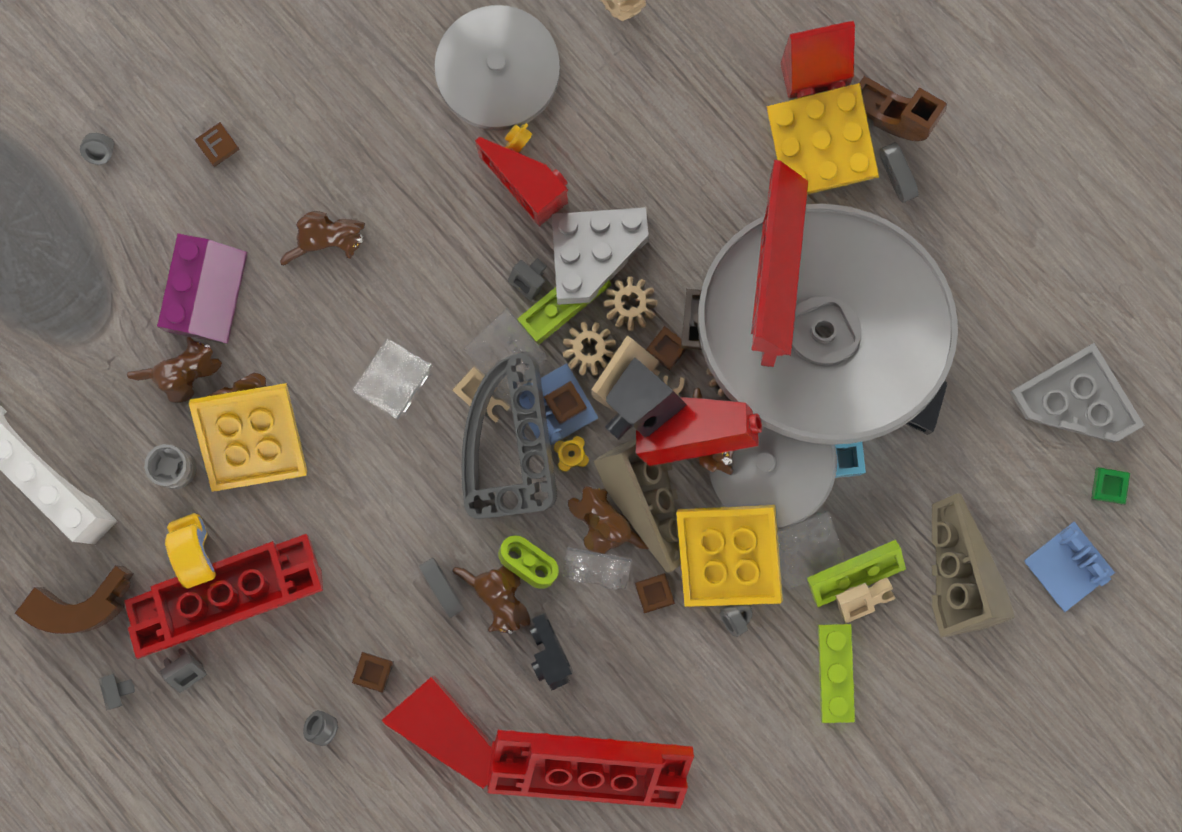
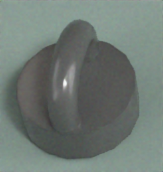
M89 133L81 142V156L91 164H105L112 156L114 141L101 133Z
M727 605L720 610V617L727 630L733 636L738 637L748 631L747 624L752 618L753 611L750 605Z
M317 710L305 721L303 728L304 738L313 744L326 746L336 735L338 721L330 714Z

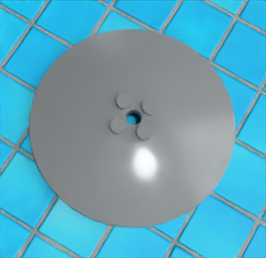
M806 204L791 356H777L774 367L761 366L762 352L751 350L753 338L751 327L764 216L736 233L723 246L712 262L702 286L698 306V332L704 358L717 384L731 401L747 403L753 410V414H759L763 426L781 435L800 441L831 445L852 444L884 436L905 425L925 409L943 385L952 366L958 338V319L955 302L946 278L935 260L920 243L900 227L870 212L842 205ZM820 326L830 329L832 336L821 338L816 334L815 329Z

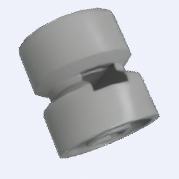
M162 444L154 447L148 453L144 469L147 477L153 483L170 489H180L192 482L196 474V463L189 452L173 445Z

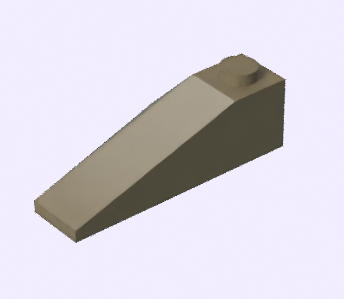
M636 439L615 447L595 459L594 464L608 494L666 573L672 572L681 565L677 517L673 501L678 499L676 489H671L668 471L672 470L671 462L653 466L647 465L636 454Z
M956 493L932 504V543L936 546V565H932V575L936 576V595H932V607L940 637L989 628L1015 618L1006 585L961 493Z

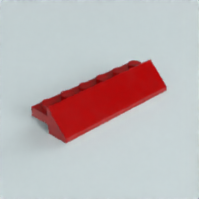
M774 160L770 175L751 334H753L751 350L762 352L761 366L774 367L777 356H791L808 180L780 160Z
M306 533L279 544H275L272 541L212 563L216 573L215 578L187 589L182 586L177 577L150 586L151 591L124 600L131 625L128 627L135 657L140 659L323 591L322 569L318 566L310 537Z
M498 730L495 741H492L487 793L681 809L688 789L687 775L694 759L693 746Z

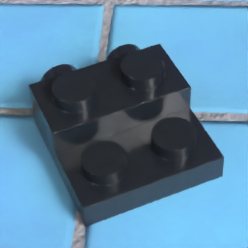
M543 613L532 619L534 626L529 628L537 646L543 643L545 647L544 650L534 655L536 661L531 663L538 680L542 681L545 679L552 691L569 683L568 676L573 673V670L546 613Z

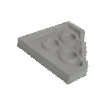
M646 207L552 214L557 304L590 303L598 294V290L608 280H612L628 263V259L648 242Z
M1095 343L1010 391L1011 396L1026 420L1105 441L1117 442L1145 426Z

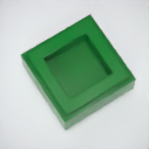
M1100 467L1096 468L1091 500L1126 505L1130 473Z

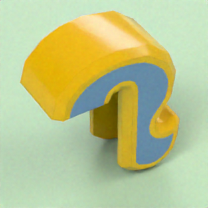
M192 513L171 521L167 526L169 533L165 538V546L173 570L182 586L188 589L213 580L216 573L209 557L204 551V543L208 533L201 516Z

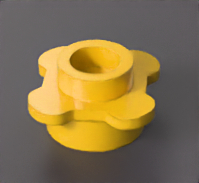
M527 123L522 124L520 127L515 124L504 138L508 142L505 146L506 148L518 153L533 135V133L526 129L528 127Z
M576 436L572 440L566 442L560 440L555 443L554 451L559 456L558 467L560 470L566 472L571 467L587 466L589 457L584 453L583 446L585 441L583 438ZM570 451L575 453L573 457L568 455Z

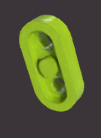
M510 536L503 541L499 548L498 557L502 565L531 586L545 589L550 587L556 580L559 573L557 562L524 537ZM509 552H516L519 555V558H512L509 555ZM536 570H541V571H543L544 574H545V577H539V576H537L536 573H535V571H536Z

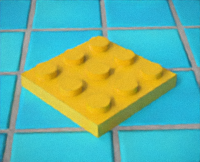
M859 83L766 106L777 160L782 161L808 180L807 194L879 178Z
M287 383L190 399L189 407L212 492L307 475V467Z
M775 505L678 509L676 515L685 607L782 603Z

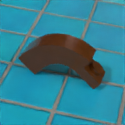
M863 76L859 82L867 117L874 121V126L902 139L910 141L926 140L947 109L946 102L920 87L912 98H907L890 91L866 76Z
M115 565L96 592L86 601L75 605L62 601L45 587H34L14 614L39 630L55 634L83 633L97 629L110 622L123 610L124 606L118 603L115 598H121L131 586L129 580L134 573L125 566Z

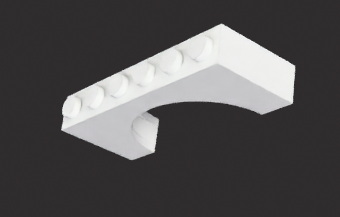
M0 405V470L72 542L96 544L118 521L97 500L79 491L45 463L9 425L4 417L7 411Z

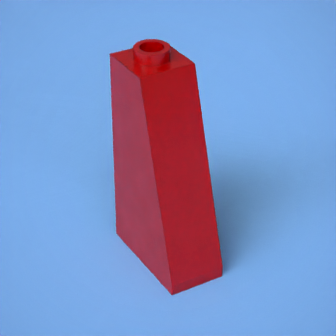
M680 397L687 405L650 436L644 437L636 430V454L647 465L653 466L759 446L758 433L762 432V422L759 414H753V410L745 402Z
M435 676L430 677L382 719L386 726L482 789L488 785L492 743Z

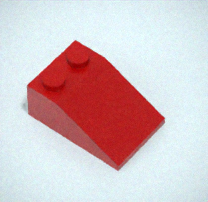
M854 20L789 35L780 63L789 99L795 97L798 99L819 92L850 86L854 77Z
M478 137L475 140L479 157L539 227L551 218L552 214H556L568 204V189L566 187L568 182L557 169L551 171L544 163L482 137Z

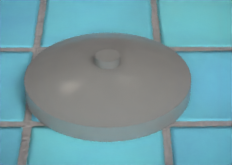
M491 5L466 13L448 28L437 48L435 76L442 98L459 118L479 128L507 130L512 129L515 124L521 126L530 122L548 106L558 86L560 61L553 37L538 19L518 8Z
M762 425V432L758 433L759 446L735 450L732 463L730 464L734 469L732 475L717 469L715 472L709 471L713 488L725 507L775 505L777 528L794 525L805 520L822 506L834 485L837 471V454L835 445L800 441L781 435Z

